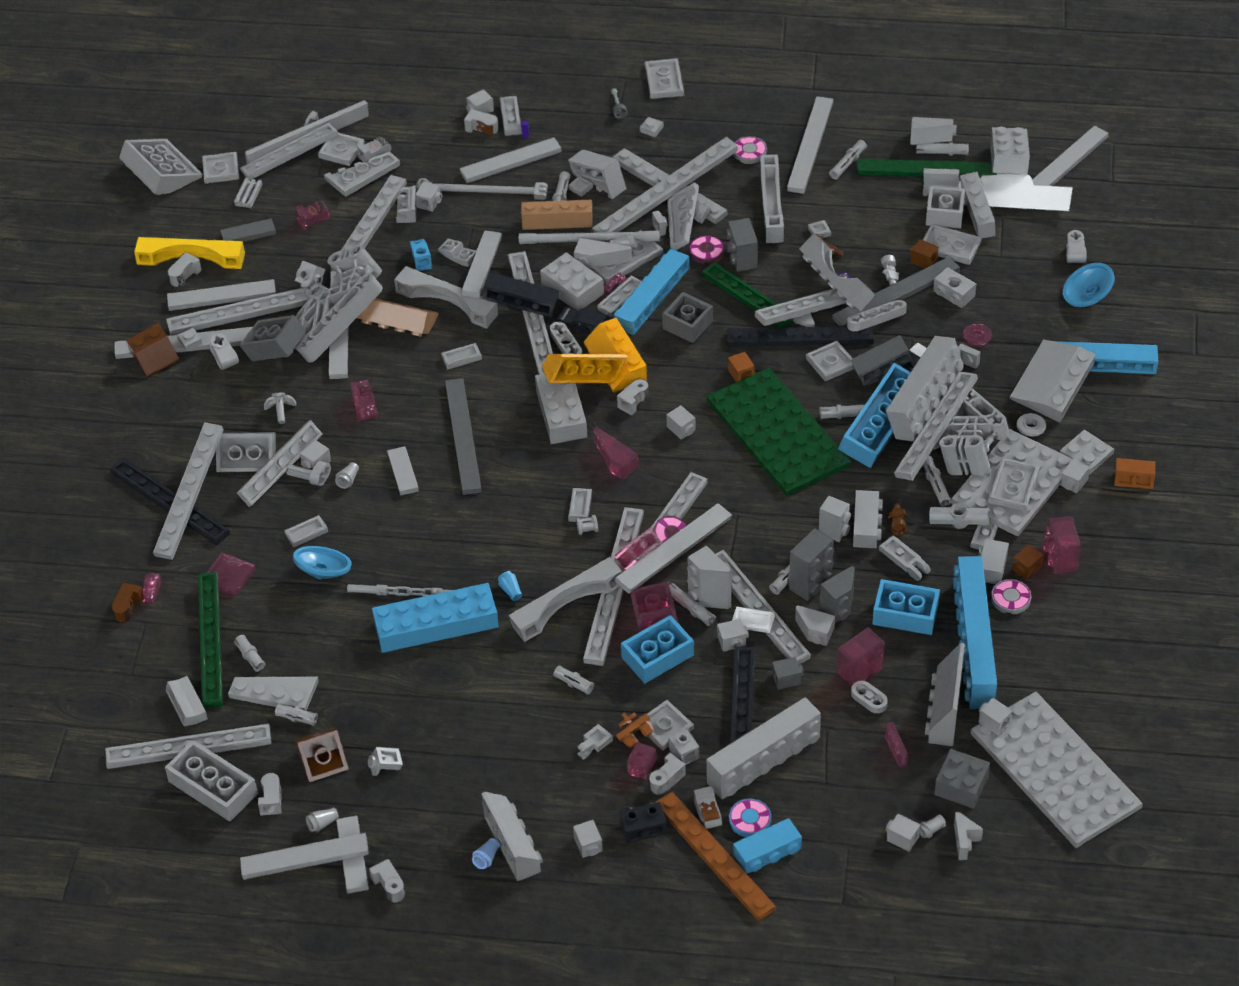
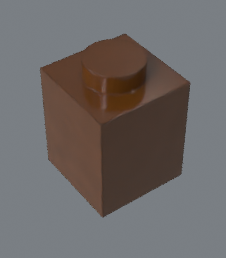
M919 239L910 248V263L923 268L933 265L938 260L939 247Z
M1028 544L1013 557L1012 570L1017 575L1028 580L1042 568L1044 554Z

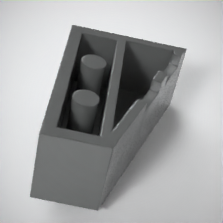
M901 335L851 360L863 386L882 381L893 363L908 371H912L915 367L911 354Z

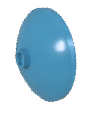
M1091 263L1079 268L1071 274L1064 284V299L1074 307H1087L1098 303L1110 292L1114 284V273L1108 265L1103 263Z
M306 546L297 549L293 554V561L296 566L317 579L339 577L351 569V560L345 554L331 548Z

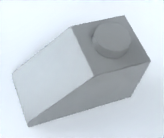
M797 605L795 621L807 640L815 644L827 646L835 628V616Z

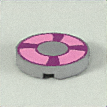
M742 137L735 142L738 146V151L733 156L744 164L760 162V155H766L767 146L763 140L757 137Z
M1003 580L994 586L991 593L994 607L1002 613H1022L1029 607L1031 602V591L1028 586L1017 580Z

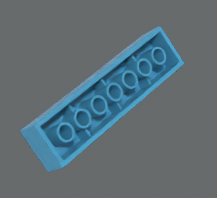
M982 556L958 557V563L954 565L953 589H956L957 592L954 593V603L958 607L956 609V620H959L958 636H961L959 644L965 643L962 665L965 671L963 672V685H966L965 701H969V709H980L984 703H988L992 698L995 699L997 689Z

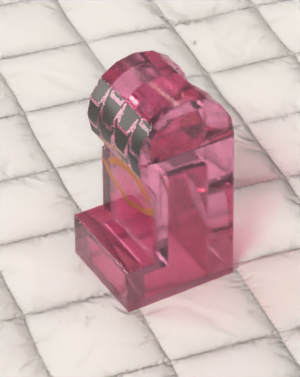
M317 201L313 205L304 208L302 205L295 207L296 219L302 229L325 221L331 216V211L324 201Z

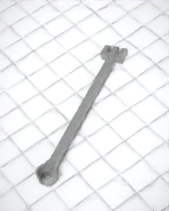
M426 178L418 180L416 185L417 191L424 181L429 182ZM537 182L535 187L437 184L440 185V191L534 194V199L537 200L546 199L548 188L547 183Z

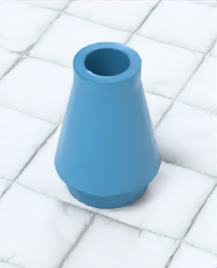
M507 571L498 577V585L511 597L512 601H517L523 596L515 574Z

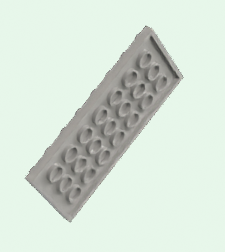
M1037 692L1008 707L1013 711L1012 721L999 736L982 724L971 729V735L1075 848L1142 808L1143 803Z

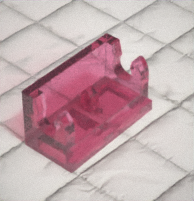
M368 381L350 382L358 421L378 417L372 388H361L362 386L369 385Z

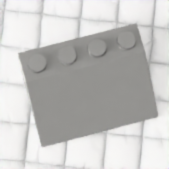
M167 139L124 141L119 158L154 194L171 193L203 176Z
M1043 340L1009 399L1060 423L1093 367L1096 354L1080 346Z
M960 643L937 666V674H932L931 685L935 686V690H930L929 702H933V706H928L927 718H931L930 723L926 722L925 735H929L928 743L953 746L965 643Z

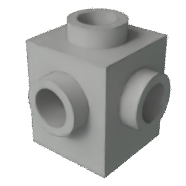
M302 261L300 268L297 270L295 281L301 283L300 287H307L309 290L314 284L322 283L325 269Z

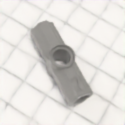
M956 503L951 507H931L929 512L930 524H952L957 529H963L968 525H988L990 521L989 508H967L962 503Z

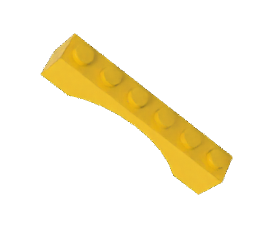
M138 237L134 251L137 265H156L166 260L180 258L185 253H188L197 258L211 260L223 268L241 269L245 256L243 241Z

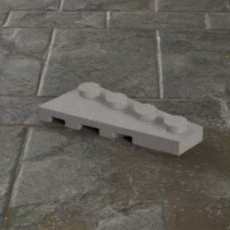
M387 152L370 158L369 162H358L354 164V167L349 169L344 167L338 169L337 173H327L324 176L327 182L346 197L400 166V160L392 153Z
M695 182L667 199L670 247L675 251L689 243L699 185Z
M235 677L228 695L229 698L276 707L278 703L294 708L298 706L301 707V710L307 711L319 681L318 677Z

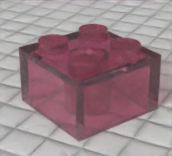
M1072 516L1049 518L1048 527H1045L1046 539L1043 540L1044 551H1048V565L1052 566L1054 574L1077 571L1081 544Z
M668 581L636 588L630 593L639 632L670 615L678 623Z
M866 628L838 648L837 674L851 686L857 681H866L873 673H878L883 667L885 642L871 629Z

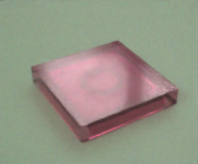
M221 552L207 573L218 572L219 591L236 597L256 568L254 564Z

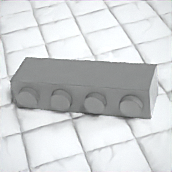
M978 172L960 175L961 188L965 189L964 200L977 236L982 237V239L996 236L995 220Z

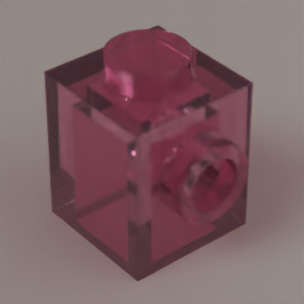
M637 742L627 760L628 773L634 777H641L647 780L657 761L656 748Z

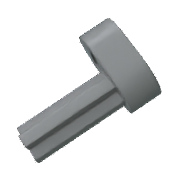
M318 461L313 470L288 465L286 473L290 476L309 480L313 485L323 486L330 474L331 466L330 463Z

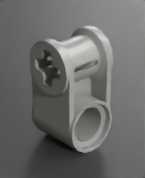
M1072 230L1068 233L1067 263H1086L1084 235L1081 231Z
M221 333L214 334L211 337L210 350L219 368L223 371L238 364V356L225 335Z

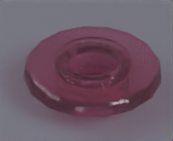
M976 323L967 326L963 330V336L972 345H984L992 338V332L987 326Z

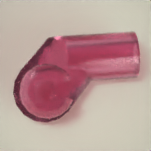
M616 273L605 283L604 289L610 292L617 283L622 284L625 282L626 276L622 275V273Z

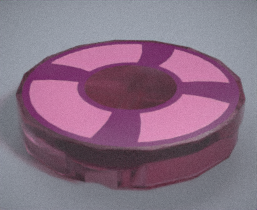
M699 236L690 243V257L700 264H704V262L713 264L723 257L724 244L715 236Z
M662 517L653 527L652 537L657 546H660L686 527L687 524L678 517Z

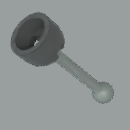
M613 88L611 94L616 102V106L613 108L614 116L621 119L627 115V109L624 104L619 103L617 90Z

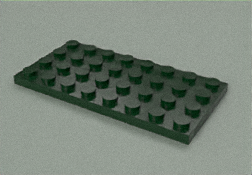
M770 367L706 396V401L786 496L851 466L850 459L842 451L838 450L837 444Z

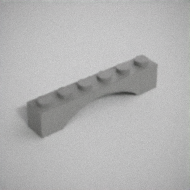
M760 155L766 243L784 242V223L780 200L778 155Z
M814 233L800 247V250L804 253L802 257L809 264L812 262L811 267L817 272L821 271L819 275L825 281L829 280L828 284L835 291L838 289L836 293L842 299L846 298L845 302L852 309L856 307L862 311L876 296L858 278L837 276L832 264V250Z
M405 267L394 279L396 293L409 298L432 297L449 301L461 308L468 315L471 323L486 329L498 316L497 303L484 300L482 296L480 298L462 296L461 287L454 286L415 269Z
M610 557L599 562L590 569L510 614L509 618L513 629L526 642L541 633L549 618L565 604L591 594L610 593L620 587L615 582V579L622 573V570Z

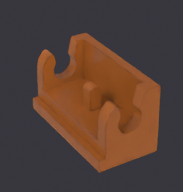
M1116 459L1114 486L1153 489L1155 461Z

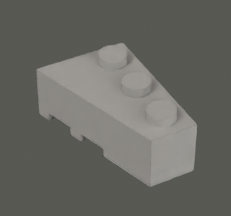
M581 150L568 160L573 175L576 177L581 176L597 186L596 189L601 192L603 190L608 193L609 198H615L626 189L618 159Z

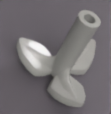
M283 392L271 394L272 397H269L264 403V409L267 410L276 404L278 423L284 424L283 403L296 406V401L293 397L285 395Z

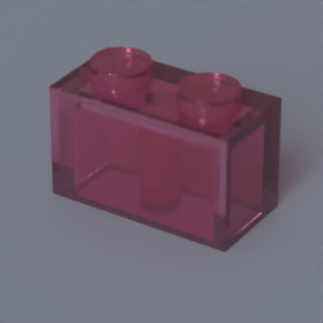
M649 528L625 545L614 556L624 569L627 570L660 546L662 542L653 530Z

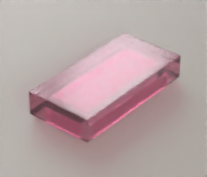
M886 723L885 738L898 766L900 768L907 766L908 759L905 746L894 723Z

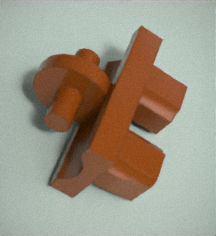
M624 712L621 714L624 720L618 725L621 729L626 725L629 726L616 736L620 742H624L631 749L639 743L633 733L640 729L643 735L647 737L654 732V729L646 713L632 723L638 717L634 712L627 716Z

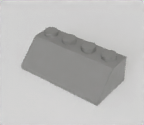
M488 792L481 793L484 818L495 839L499 842V847L516 880L520 881L540 873L542 857L539 851L534 850L531 836L526 835L523 820L517 818L515 805L513 803L510 804L506 796Z

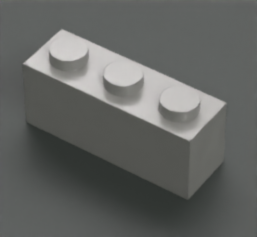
M856 490L853 547L877 548V540L881 541V529H878V526L882 525V514H878V511H882L883 499H879V491Z

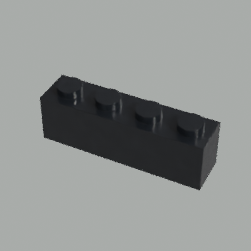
M490 272L484 285L482 299L552 318L558 304L559 291Z

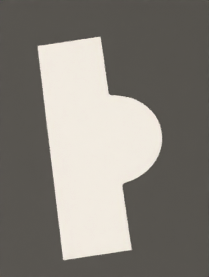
M997 173V175L982 176L980 178L989 206L1069 211L1073 187L1033 185L1032 178L1028 174Z

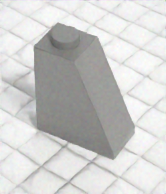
M912 117L910 144L952 141V136L956 135L957 125H953V119Z

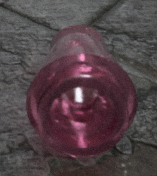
M148 573L143 578V601L145 603H155L156 596L162 585L160 575Z

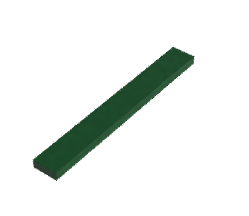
M858 159L857 175L924 177V169L959 170V178L960 175L978 172L979 178L997 175V173L992 172L991 162Z
M218 572L198 574L202 705L204 708L223 706Z

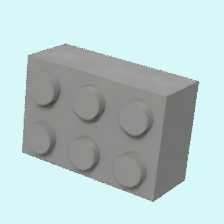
M992 127L990 142L992 172L1028 174L1030 154L1027 129L1020 127Z
M567 252L540 270L541 286L558 290L559 299L576 311L587 307L604 295L603 278Z

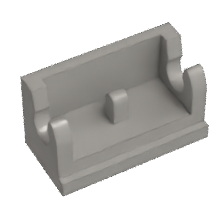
M416 186L399 188L398 192H406L407 194L398 195L396 221L397 223L416 222Z

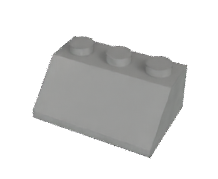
M222 433L216 448V471H259L276 454V433Z
M705 546L688 557V595L695 601L701 602L704 607L729 609L731 608V569L708 546Z

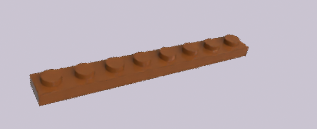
M673 792L656 801L661 803L665 818L758 922L776 910L773 902Z

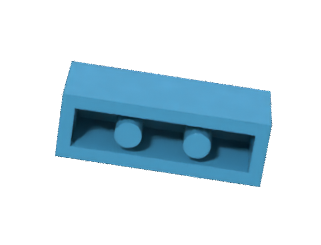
M788 818L733 843V856L746 874L756 872L769 863H775L784 856L798 852L801 849L802 836Z

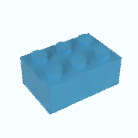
M881 579L873 609V625L932 635L939 606L940 589Z
M670 615L622 642L621 655L622 659L645 684L694 656V640Z

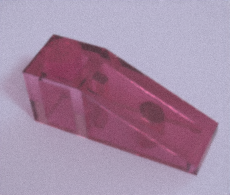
M598 427L594 428V442L608 469L613 475L619 476L624 480L639 467L638 454Z

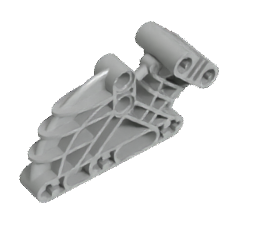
M361 244L354 245L349 250L346 248L344 252L343 250L335 252L328 258V264L337 273L333 277L335 282L332 288L328 289L319 283L311 286L308 290V295L311 298L295 316L306 332L294 349H297L309 363L315 361L383 289L376 280L380 276L382 269Z
M972 388L933 448V450L941 448L947 472L950 475H962L963 471H965V475H968L969 471H971V475H984L988 473L990 464L987 452L990 450V444L994 439L1003 440L1010 434L1006 417ZM965 412L968 416H962V413Z

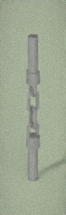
M352 584L347 586V592L374 593L383 596L395 594L397 596L412 595L424 597L429 596V594H426V591H431V595L452 591L443 590L442 588L420 589L401 586L388 587L387 585L378 584L377 586ZM398 589L407 590V593H398Z

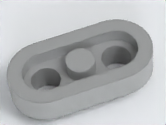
M857 681L852 685L851 696L858 703L873 713H882L886 710L887 697L866 681Z

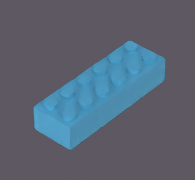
M893 363L843 436L838 450L867 467H872L894 434L886 410L911 372Z
M489 583L372 608L382 653L499 627L497 610Z

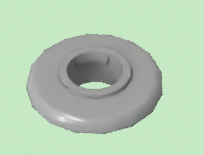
M1033 413L1020 416L1016 423L1020 433L1026 436H1038L1046 430L1045 420Z

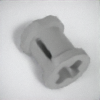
M595 515L584 519L576 518L579 535L593 530L598 532V523Z

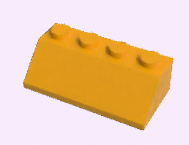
M614 318L600 323L584 341L589 354L627 355V359L615 382L608 383L611 390L616 392L625 389L639 379L647 381V366L618 319Z
M548 354L542 369L549 383H614L627 359V355Z

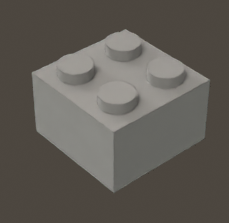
M930 186L926 225L934 224L941 227L961 228L965 189Z

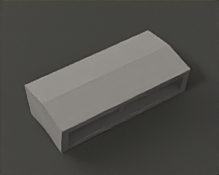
M188 676L167 682L166 692L183 726L194 725L207 720L206 711Z

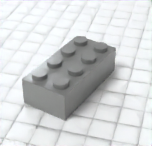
M545 374L535 375L536 392L550 443L555 444L587 438V422L576 383H549Z
M194 740L165 767L168 781L229 822L258 794L255 779Z

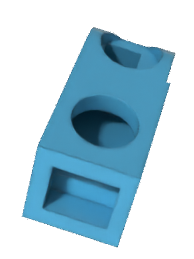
M424 238L410 241L416 270L432 269L431 255Z

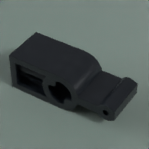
M564 307L557 317V322L571 325L575 331L590 335L600 323L607 321L606 314L584 308L576 311L569 307Z

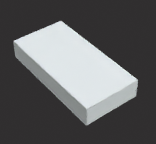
M736 607L732 621L740 619L742 625L746 626L748 630L770 633L775 614L768 611Z

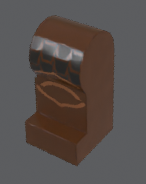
M123 582L112 604L116 621L127 622L132 616L131 611L135 603H142L144 595L141 586Z

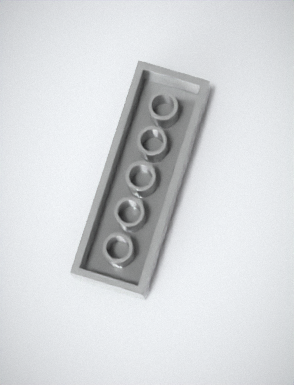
M934 336L887 408L886 413L895 439L916 440L959 372L962 371L963 361L955 338Z
M806 697L707 758V784L713 787L714 792L721 799L732 796L744 785L751 784L755 778L765 775L777 764L784 763L793 754H798L807 745L815 743L820 738L821 713Z

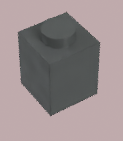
M796 657L772 662V676L777 689L801 685V676H804L802 664H798Z

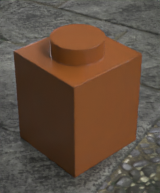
M745 352L728 357V371L736 382L755 374V366Z

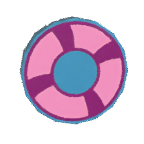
M743 799L731 808L729 822L735 833L743 837H749L770 827L771 813L763 802L755 799Z

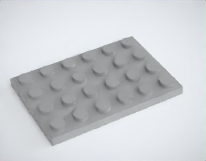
M1009 429V436L1006 439L1000 440L987 456L990 464L989 472L984 475H971L952 497L951 504L962 503L967 508H989V523L997 524L998 527L1019 536L1060 486L1062 472L1073 459ZM1002 457L1040 466L1026 511L988 503Z

